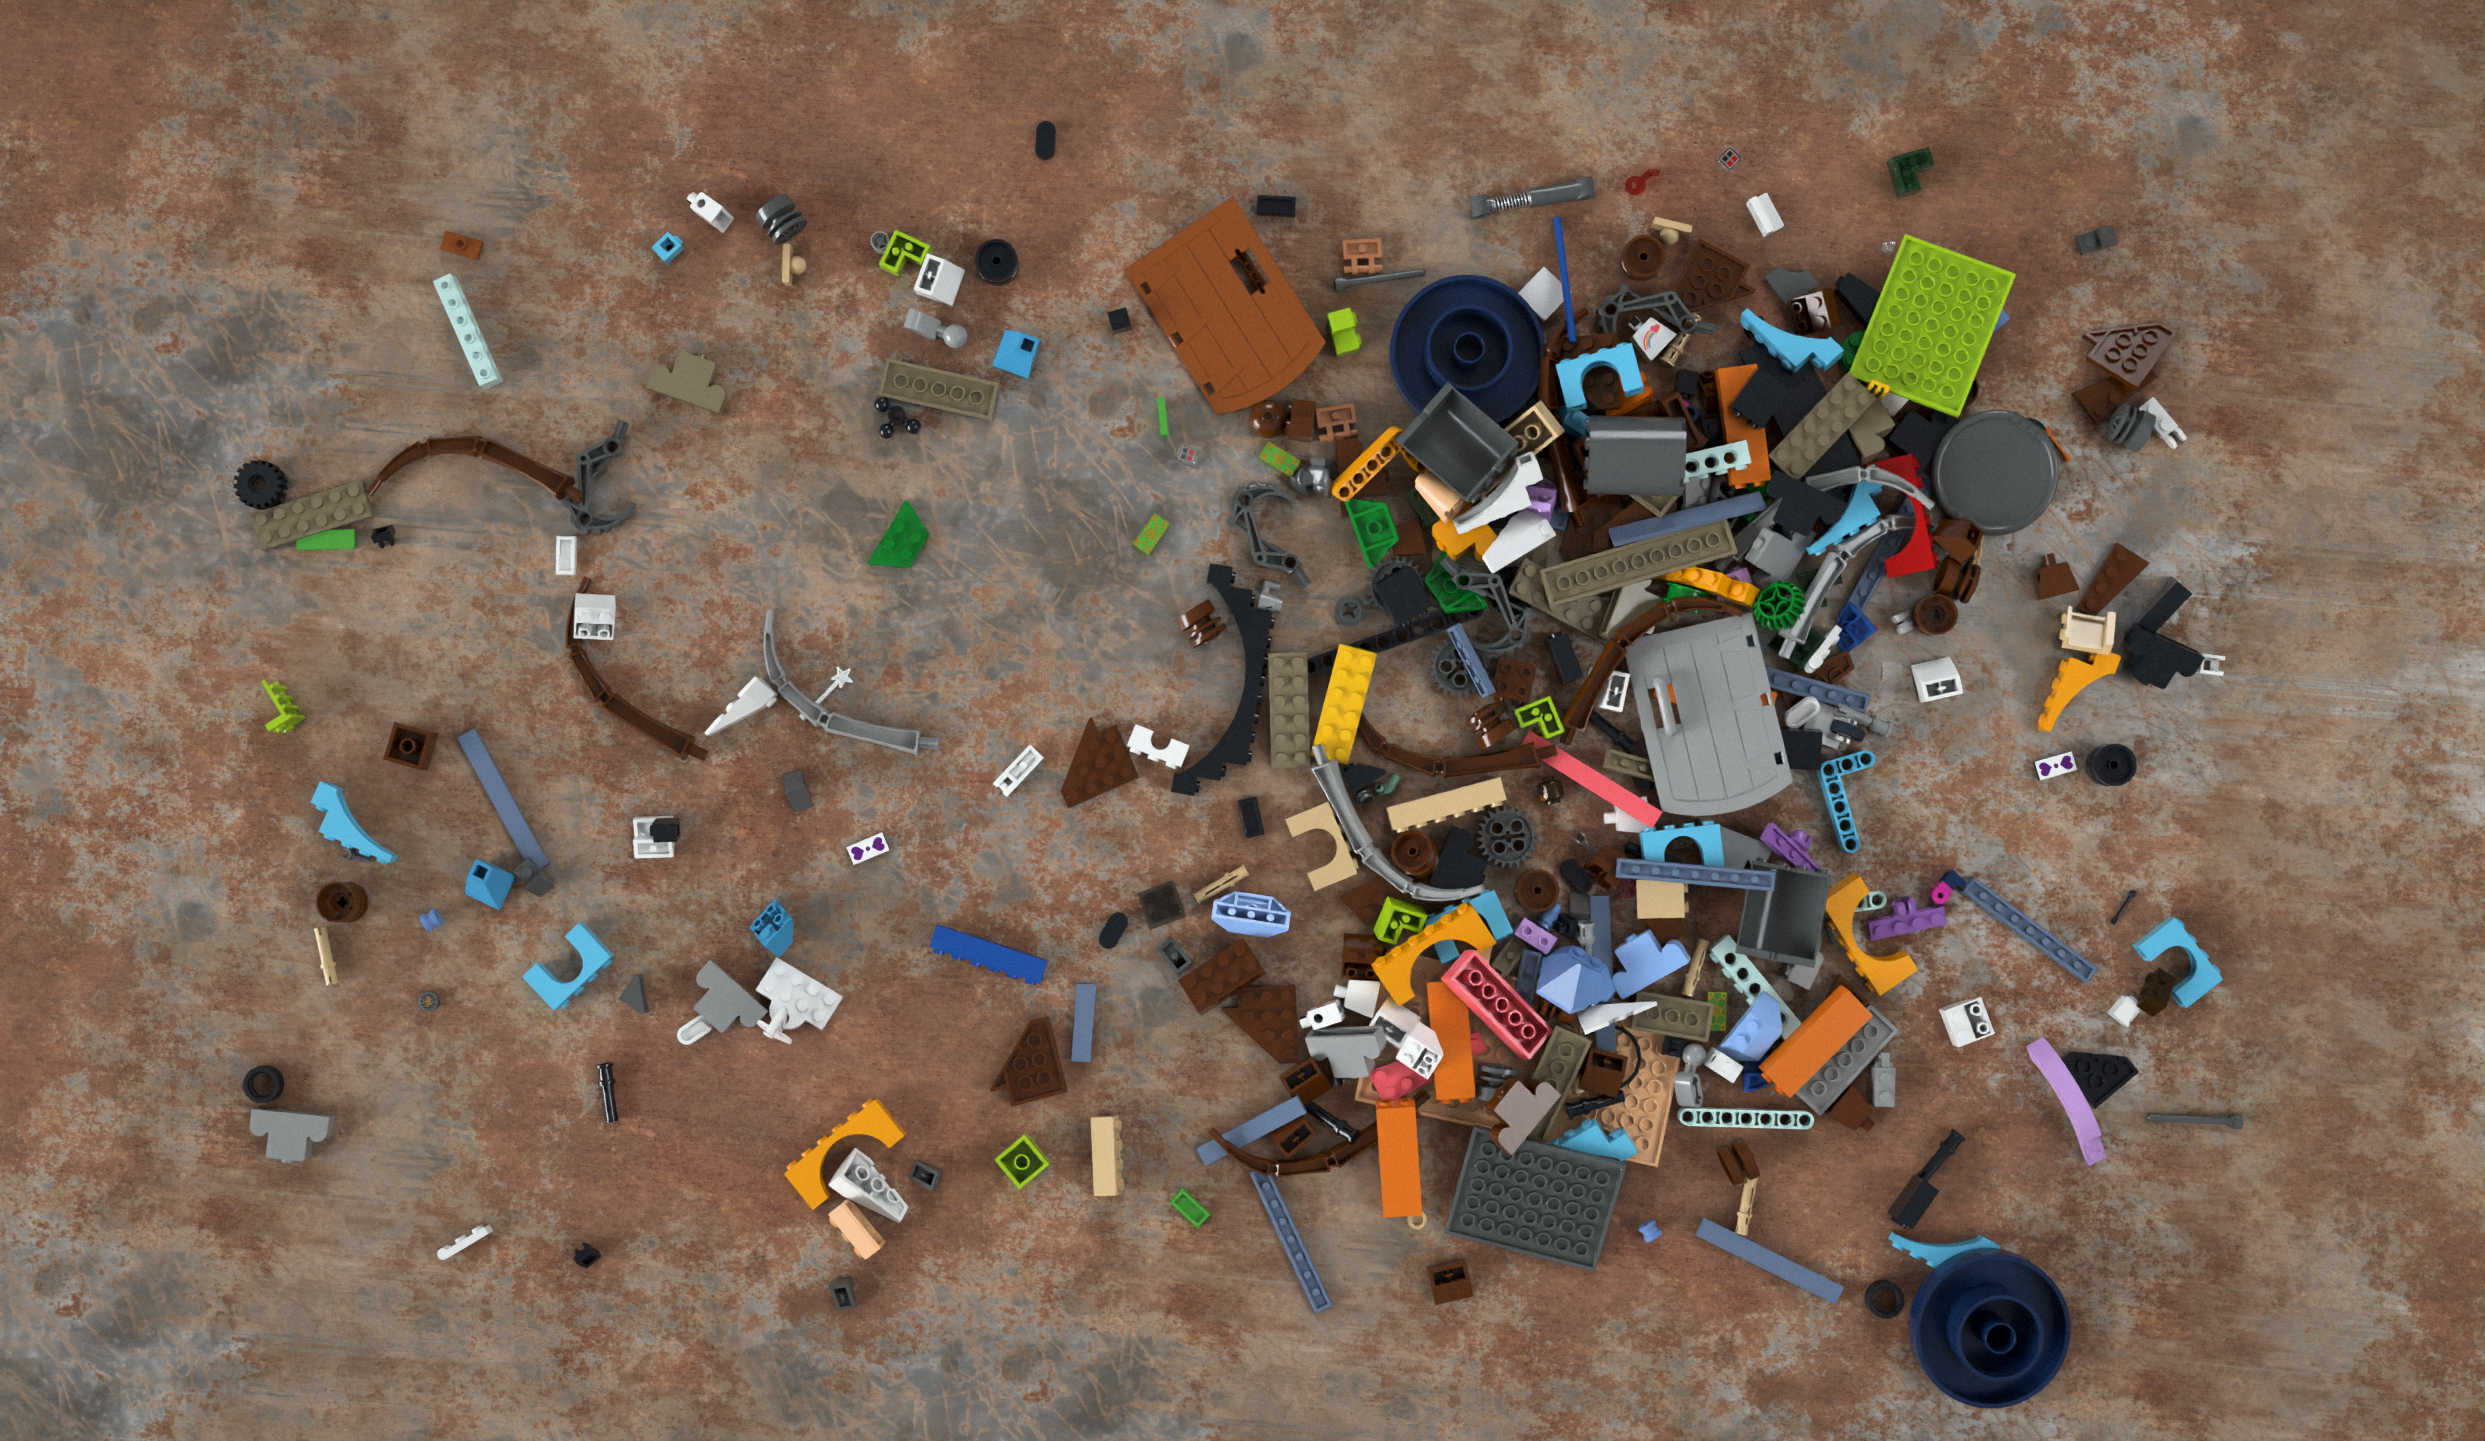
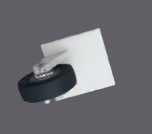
M1819 702V712L1808 720L1803 727L1820 729L1823 732L1822 744L1836 750L1840 742L1849 744L1850 740L1862 742L1866 733L1864 730L1856 727V721L1835 715V707Z

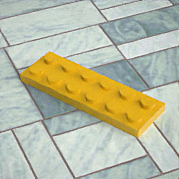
M1339 643L1313 746L1323 743L1328 760L1337 758L1338 763L1348 765L1377 656L1376 652ZM1313 749L1311 750V756H1315Z

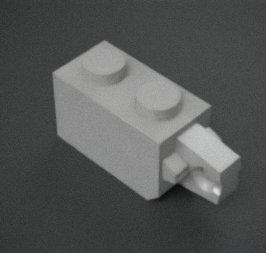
M1821 936L1815 967L1788 964L1784 971V975H1786L1785 980L1810 990L1824 959L1822 953L1819 952L1823 941Z
M1879 1052L1878 1062L1871 1066L1869 1104L1875 1107H1894L1896 1068L1890 1062L1889 1052Z

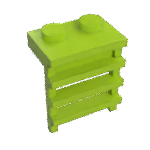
M266 679L262 680L263 686L281 713L280 716L265 724L267 730L277 733L284 732V734L292 731L295 728L294 725L305 719L304 715H299L296 711L300 708L298 705L291 703L293 697L292 695H286V686L280 685L278 681L269 685Z

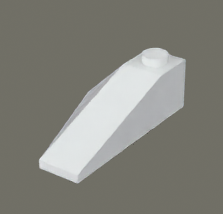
M1525 509L1510 518L1508 524L1499 533L1500 535L1491 544L1482 558L1493 574L1556 536V533L1546 518Z
M755 676L739 692L738 696L740 698L731 702L726 707L727 713L718 716L704 733L707 736H712L767 706L771 707L777 699L775 697L778 693L762 678Z
M1657 1002L1588 1005L1584 1010L1576 1012V1016L1583 1033L1586 1035L1606 1027L1612 1022L1623 1020L1630 1015H1635L1657 1006Z
M854 1148L836 1170L828 1185L842 1196L900 1223L908 1209L907 1204L895 1189L889 1187L884 1180L886 1179L885 1176L879 1174L874 1168L873 1161L857 1148Z

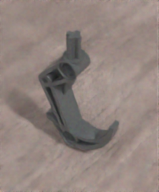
M1622 284L1617 294L1603 297L1604 300L1595 312V314L1599 315V320L1596 323L1598 328L1602 329L1601 334L1616 332L1620 314L1651 309L1660 313L1661 317L1679 327L1680 331L1685 334L1694 335L1695 332L1714 335L1716 324L1698 321V317H1695L1687 309L1674 291L1642 298L1632 292L1627 284ZM1626 294L1636 298L1635 300L1623 302ZM1613 305L1617 308L1614 315L1606 313L1608 306ZM1667 307L1670 312L1666 311L1665 309L1663 311L1659 308ZM1684 320H1691L1693 326L1690 329H1684L1682 323Z
M619 419L612 437L609 436L606 440L577 455L578 490L584 493L583 500L579 502V506L575 505L573 500L565 498L562 501V505L571 512V524L580 530L583 535H589L592 532L594 536H599L603 532H612L613 528L617 529L621 526V523L629 518L637 503L631 501L625 511L613 517H602L593 514L594 477L598 472H602L613 459L620 457L625 450L623 439L629 423ZM613 443L618 445L615 452L610 451V446ZM585 515L590 516V521L588 524L583 523V517Z
M1250 482L1246 488L1242 485L1239 486L1233 498L1230 499L1233 513L1232 516L1227 518V525L1230 527L1235 526L1248 534L1253 562L1256 566L1279 570L1288 575L1292 574L1303 589L1311 581L1302 570V564L1295 554L1285 552L1273 543L1269 544L1261 539L1251 508L1260 500L1271 496L1284 498L1293 506L1297 502L1284 490L1276 488L1272 484L1266 485V483L1260 482V485H1256L1255 482ZM1243 496L1250 498L1249 505H1241L1239 502L1240 498ZM1241 516H1244L1246 528L1236 523ZM1263 544L1267 546V549L1271 552H1266L1264 550ZM1286 559H1294L1296 565L1293 568H1288L1285 565Z
M1449 555L1444 557L1440 564L1452 576L1451 580L1460 589H1469L1484 597L1488 596L1495 599L1509 627L1502 636L1491 642H1477L1468 637L1472 647L1492 655L1494 653L1503 655L1505 652L1509 655L1513 654L1516 648L1521 650L1525 648L1524 645L1527 643L1529 636H1531V631L1527 625L1528 618L1533 614L1531 608H1521L1509 602L1498 572L1492 574L1488 570L1460 568ZM1459 576H1468V581L1463 584L1459 583ZM1485 588H1490L1493 594L1489 593ZM1512 608L1522 612L1518 619H1515ZM1515 630L1521 632V636L1517 639L1511 637V633Z

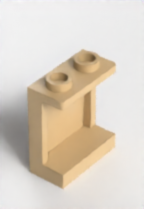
M2068 606L2067 611L2063 612L2061 616V623L2064 624L2059 634V639L2062 640L2061 648L2109 655L2114 644L2116 613L2108 612L2105 618L2072 612L2073 606Z
M1636 879L1638 919L1685 918V913L1689 912V901H1685L1684 893H1688V884Z

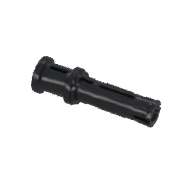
M1594 709L1592 710L1589 721L1613 740L1614 745H1618L1627 754H1630L1639 742L1633 741L1626 735L1624 730H1618Z
M613 1062L595 1065L599 1074L598 1085L602 1089L606 1123L619 1121L613 1088L616 1082L612 1073Z
M1619 1090L1617 1098L1606 1095L1588 1100L1581 1098L1578 1102L1565 1103V1109L1569 1120H1572L1575 1116L1589 1115L1590 1111L1625 1102L1623 1091ZM1611 1098H1612V1100L1605 1101V1102H1602V1103H1597V1102H1601V1101L1608 1100V1099H1611Z
M1313 1101L1308 1104L1306 1108L1307 1113H1310L1322 1123L1332 1128L1335 1135L1342 1136L1348 1140L1350 1145H1353L1358 1140L1361 1133L1358 1128L1354 1129L1348 1125L1346 1120H1339Z
M1953 1128L1950 1130L1951 1133L1945 1141L1940 1142L1939 1146L1941 1147L1917 1174L1928 1182L1948 1156L1955 1154V1150L1961 1142L1966 1141Z

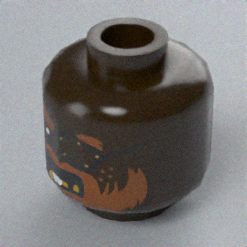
M1554 776L1542 778L1543 782L1537 785L1540 801L1545 802L1546 805L1561 802L1560 799L1564 797L1562 781L1554 779Z

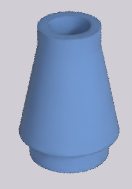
M1555 903L1553 907L1537 917L1538 921L1536 924L1549 932L1552 929L1553 921L1558 919L1560 912L1563 910L1562 907Z

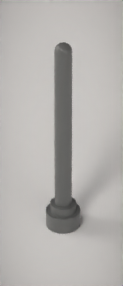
M1416 269L1351 279L1337 276L1334 277V286L1336 292H1342L1350 286L1425 276L1426 271L1425 269Z
M2148 1114L2146 1116L2148 1121L2217 1124L2228 1125L2232 1129L2241 1130L2243 1128L2242 1114L2228 1115V1117Z

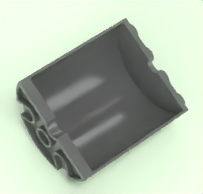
M1448 382L1396 440L1400 446L1466 502L1471 501L1472 503L1477 500L1483 490L1487 492L1493 485V479L1496 476L1499 478L1505 472L1506 463L1519 452L1517 448L1519 442Z
M1590 415V419L1586 418V430H1589V437L1585 438V450H1589V457H1585L1584 470H1588V478H1584V489H1587V494L1682 496L1686 467L1685 417Z
M1758 857L1756 861L1752 860L1750 870L1776 872L1774 891L1746 890L1735 953L1814 968L1831 875L1827 874L1828 870L1816 868L1814 872L1808 871V867L1796 865L1795 868L1788 867L1786 862L1776 861V864H1770L1768 859Z

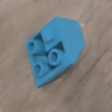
M1005 330L992 366L1029 379L1042 344L1041 340L1021 332Z
M476 859L467 876L464 894L501 910L517 875L484 859Z
M775 899L753 922L750 929L765 948L780 957L793 943V918L781 903Z

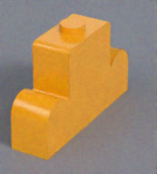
M1463 500L1466 504L1456 516L1473 508V505ZM1449 518L1447 519V524L1440 520L1433 525L1431 534L1435 538L1438 548L1441 551H1445L1453 561L1474 549L1475 558L1478 561L1484 562L1482 556L1498 537L1488 524L1481 525L1462 534H1458L1453 520Z

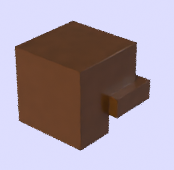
M1605 845L1598 850L1594 857L1588 859L1583 867L1600 877L1597 881L1598 885L1607 891H1611L1617 888L1623 879L1615 877L1617 858L1626 857L1610 846Z

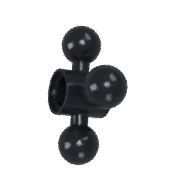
M878 397L875 400V409L879 412L886 411L890 419L888 424H882L879 428V435L882 438H891L894 434L893 427L895 425L905 424L906 430L910 434H917L920 431V422L916 419L909 420L906 411L901 406L891 407L889 400L885 397ZM896 411L902 412V417L899 420L893 419V414Z

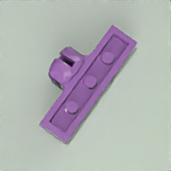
M1773 822L1767 824L1760 839L1784 862L1788 863L1791 868H1795L1796 865L1807 866L1808 871L1815 872L1816 868L1822 869L1807 854L1812 840L1809 835L1807 836L1806 832L1798 829L1791 831L1789 836H1787Z
M1903 896V902H1900L1898 897L1892 902L1893 912L1891 915L1866 921L1869 939L1874 941L1946 925L1944 906L1940 904L1917 909L1916 902L1912 897Z

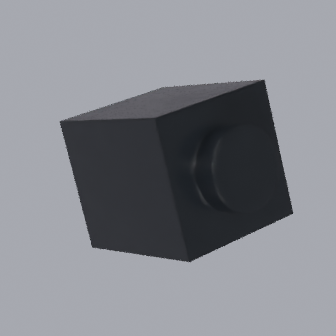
M1126 307L1107 312L1114 335L1132 330Z
M1679 369L1676 372L1674 391L1679 392L1683 400H1690V397L1696 395L1698 371Z
M656 818L652 825H650V836H653V842H677L681 837L679 818Z

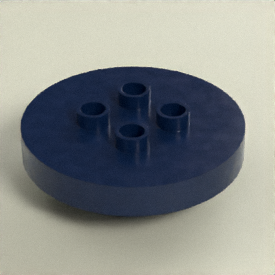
M1479 275L1446 277L1420 290L1411 298L1400 313L1395 323L1389 346L1391 375L1400 396L1418 416L1448 382L1499 425L1520 411L1535 391L1540 381V359L1545 356L1543 351L1545 341L1539 320L1530 305L1521 295L1506 284Z
M1997 1248L1972 1249L1943 1261L1920 1285L1913 1299L1909 1315L1910 1344L1921 1369L1946 1395L1958 1402L1978 1408H2003L2016 1405L2044 1389L2062 1366L2071 1336L2068 1307L2054 1281L2025 1257Z

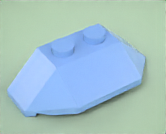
M1234 891L1220 899L1214 900L1211 919L1228 932L1268 938L1288 931L1291 912L1288 909L1286 910L1274 897Z
M1762 991L1716 1049L1734 1061H1759L1783 1032L1779 1002L1765 991Z

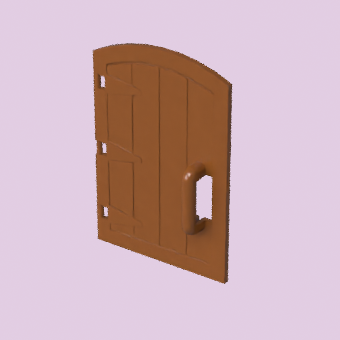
M1234 196L1125 269L1216 414L1245 409L1279 393L1294 382L1310 366L1326 344L1325 339ZM1249 248L1271 280L1270 283L1266 284L1246 253V250ZM1234 258L1239 261L1257 290L1252 295H1250L1230 264V261ZM1146 282L1152 290L1148 295L1141 286ZM1177 332L1183 339V342L1179 345L1173 337ZM1209 382L1215 390L1211 395L1204 386Z

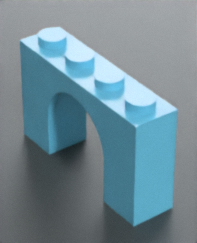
M1620 343L1612 349L1602 348L1597 353L1591 355L1585 353L1577 359H1564L1559 364H1556L1568 413L1588 408L1583 392V379L1591 369L1598 366H1608L1618 372L1626 397L1645 392L1632 343Z
M1704 821L1702 826H1695L1694 823H1685L1683 828L1667 825L1663 826L1664 830L1648 827L1644 828V832H1639L1642 860L1665 862L1664 852L1668 843L1676 837L1686 836L1698 845L1701 865L1724 867L1720 824H1714V821Z
M1487 889L1479 893L1477 898L1472 899L1468 897L1461 901V904L1470 901L1478 915L1487 923L1496 942L1513 935L1514 932L1495 890L1490 891ZM1450 905L1444 908V912L1438 915L1436 912L1429 914L1424 926L1434 924L1443 915L1451 913L1458 906ZM1453 939L1442 940L1433 944L1442 966L1457 960L1460 956Z
M2168 917L2132 946L2144 961L2150 962L2172 946H2179L2187 952L2191 963L2190 971L2181 982L2173 987L2171 996L2178 1005L2187 1008L2220 983L2223 978L2220 976L2221 971L2218 967L2209 962L2208 954L2196 945L2197 940L2185 931L2184 923L2179 918Z
M584 922L578 923L565 935L566 939L579 951L583 959L582 971L574 981L563 982L558 980L541 962L536 963L522 976L553 1010H563L570 1004L569 999L573 995L578 996L585 989L583 986L587 982L591 983L599 976L597 974L598 971L602 968L605 970L613 962L611 959L615 955Z

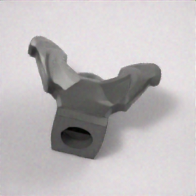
M1310 458L1312 466L1308 470L1302 467L1295 477L1293 475L1290 476L1292 487L1299 494L1310 497L1312 494L1309 491V486L1313 485L1314 493L1325 494L1326 498H1331L1332 484L1330 477L1332 476V471L1330 468L1334 466L1335 461Z

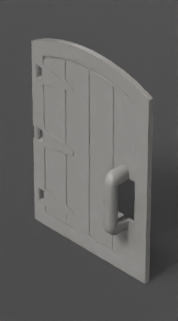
M1752 612L1745 613L1742 617L1732 616L1640 637L1634 646L1627 648L1626 662L1662 812L1689 816L1730 813L1758 804L1779 793L1793 782ZM1752 635L1755 647L1748 648L1746 637ZM1670 684L1673 686L1681 724L1677 725L1667 685ZM1655 688L1664 724L1663 728H1656L1648 689ZM1766 693L1769 705L1762 706L1760 695ZM1781 752L1783 764L1777 765L1774 754Z

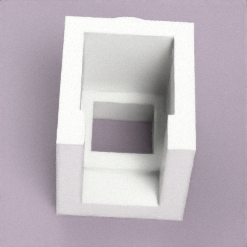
M2201 653L2205 657L2204 660L2209 661L2208 670H2203V660L2196 674L2215 677L2223 676L2224 672L2218 671L2219 661H2224L2226 656Z
M2122 995L2107 1013L2122 1026L2129 1027V1022H2132L2140 1012V1008L2137 1007L2138 1000L2132 996Z

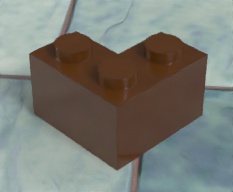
M1293 399V403L1288 404L1287 415L1291 416V420L1286 421L1285 434L1289 435L1288 440L1311 442L1315 401Z

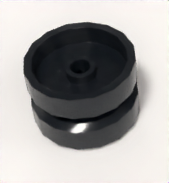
M1002 239L988 240L976 252L975 264L985 282L994 286H1003L1015 279L1019 272V260L1015 249L1010 243Z
M2121 744L2100 745L2090 752L2086 761V770L2089 777L2096 784L2102 786L2123 785L2133 778L2137 769V762L2133 752Z

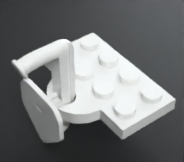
M776 957L756 988V992L771 1000L769 1013L772 1021L768 1025L758 1020L757 1025L765 1030L763 1034L767 1037L776 1038L791 1044L792 1039L782 1033L783 1030H794L805 1021L823 1030L843 999V996Z

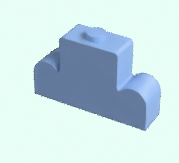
M1650 929L1638 935L1633 933L1626 937V942L1620 944L1615 950V954L1624 968H1620L1615 972L1612 982L1615 990L1623 1000L1688 964L1691 958L1684 946L1677 940L1668 941L1662 948Z

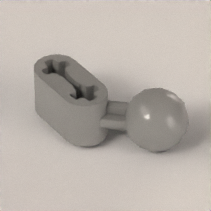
M909 309L904 328L928 339L935 340L937 336L944 338V342L951 348H959L967 341V331L963 326L952 324L945 327L941 325L942 321L921 311Z
M1689 1043L1684 1047L1682 1059L1685 1062L1684 1071H1678L1675 1074L1674 1087L1677 1103L1680 1106L1700 1108L1703 1095L1700 1078L1695 1071L1706 1060V1051L1701 1044Z

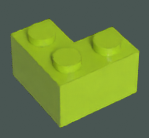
M895 230L879 265L883 270L899 277L907 260L922 266L926 254H931L933 250L930 245Z
M1349 307L1328 313L1326 321L1336 356L1340 357L1358 352L1362 342L1360 335L1355 333L1356 323H1358L1355 312H1351Z
M1550 696L1512 711L1519 729L1537 722L1544 739L1565 732Z
M1387 896L1373 931L1378 940L1396 945L1403 928L1420 933L1428 915L1422 906Z

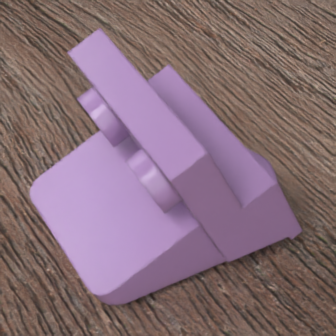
M1542 475L1543 480L1526 486L1531 505L1525 509L1546 518L1550 523L1559 493L1556 482L1546 475Z

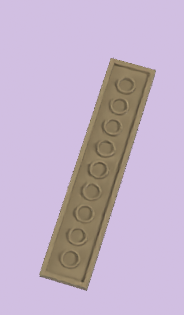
M1725 519L1652 537L1539 570L1550 608L1733 556L1738 552L1728 521Z

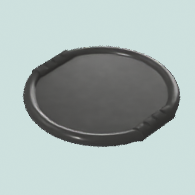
M1987 410L1978 412L1959 421L1942 438L1932 461V488L1944 514L1951 519H1969L1984 532L1983 535L2000 536L2011 534L2024 529L2036 521L2052 502L2059 481L2057 452L2047 432L2016 411Z

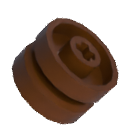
M1636 236L1627 243L1622 252L1620 261L1622 270L1635 281L1651 280L1659 273L1665 262V250L1660 241L1653 236ZM1645 256L1646 260H1641L1640 257Z
M1408 830L1398 835L1391 847V857L1404 874L1418 879L1430 875L1435 870L1439 861V851L1425 833L1418 830Z
M1531 869L1522 873L1516 880L1514 887L1515 898L1519 904L1525 909L1535 912L1546 911L1553 907L1558 900L1560 892L1555 877L1549 872L1540 869ZM1535 887H1540L1539 894L1534 893Z
M1742 1137L1732 1141V1150L1725 1144L1716 1148L1721 1165L1735 1188L1744 1184L1745 1178L1743 1173L1750 1180L1760 1177L1755 1158Z

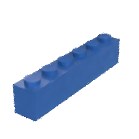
M940 924L936 925L929 946L934 948L933 952L944 955L946 952L952 954L951 958L962 961L964 958L970 960L971 965L981 967L982 964L988 966L989 971L995 973L1003 971L1007 973L1006 976L1013 979H1018L1019 976L1025 978V982L1031 985L1042 982L1049 961Z

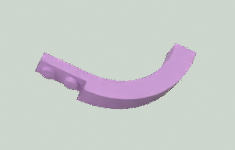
M2044 1037L2027 1045L2031 1060L2048 1080L2070 1118L2085 1162L2091 1166L2106 1158L2100 1139L2102 1134L2097 1121L2066 1065Z

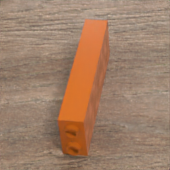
M1757 364L1720 368L1714 371L1723 443L1726 445L1746 440L1751 458V463L1747 464L1746 469L1738 471L1735 470V467L1727 469L1729 486H1735V489L1747 488L1746 484L1754 483V487L1764 486L1766 481L1771 479L1765 426L1763 429L1753 430L1746 425V420L1742 417L1740 419L1730 413L1731 409L1728 408L1733 398L1757 368ZM1730 453L1725 454L1726 463L1731 464L1734 460L1733 455Z
M1443 981L1427 982L1429 1027L1435 1031L1444 1054L1433 1071L1435 1100L1440 1101V1104H1452V1100L1459 1099L1460 1103L1471 1102V1098H1476L1468 1006Z
M1840 985L1759 1066L1763 1072L1761 1076L1768 1083L1772 1081L1775 1084L1773 1088L1781 1096L1785 1094L1791 1098L1873 1015L1847 988Z
M1401 1098L1394 1101L1382 1099L1375 1103L1383 1218L1422 1216L1415 1099Z

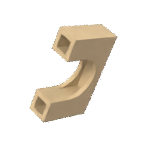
M1329 802L1285 819L1292 837L1318 828L1328 831L1335 839L1337 849L1333 860L1327 865L1307 873L1314 891L1358 874L1356 869H1359L1356 858L1352 859L1350 856L1351 846L1348 840L1344 841L1342 836L1344 829L1340 822H1336L1334 817L1336 813L1332 805H1329Z

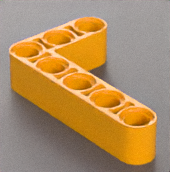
M1391 426L1333 481L1332 495L1341 501H1348L1397 453L1416 472L1424 474L1429 469L1422 463L1417 467L1419 461L1409 452L1406 453V450L1395 440L1396 435L1399 433L1400 436L1404 430L1397 426ZM1386 447L1385 451L1381 454V450ZM1372 460L1371 465L1367 467L1368 462ZM1344 487L1343 492L1339 494L1340 489Z

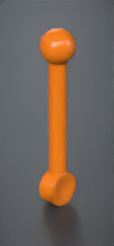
M2047 428V435L2050 437L2052 443L2063 455L2064 461H2071V456L2065 453V451L2061 448L2058 442L2051 435V430Z

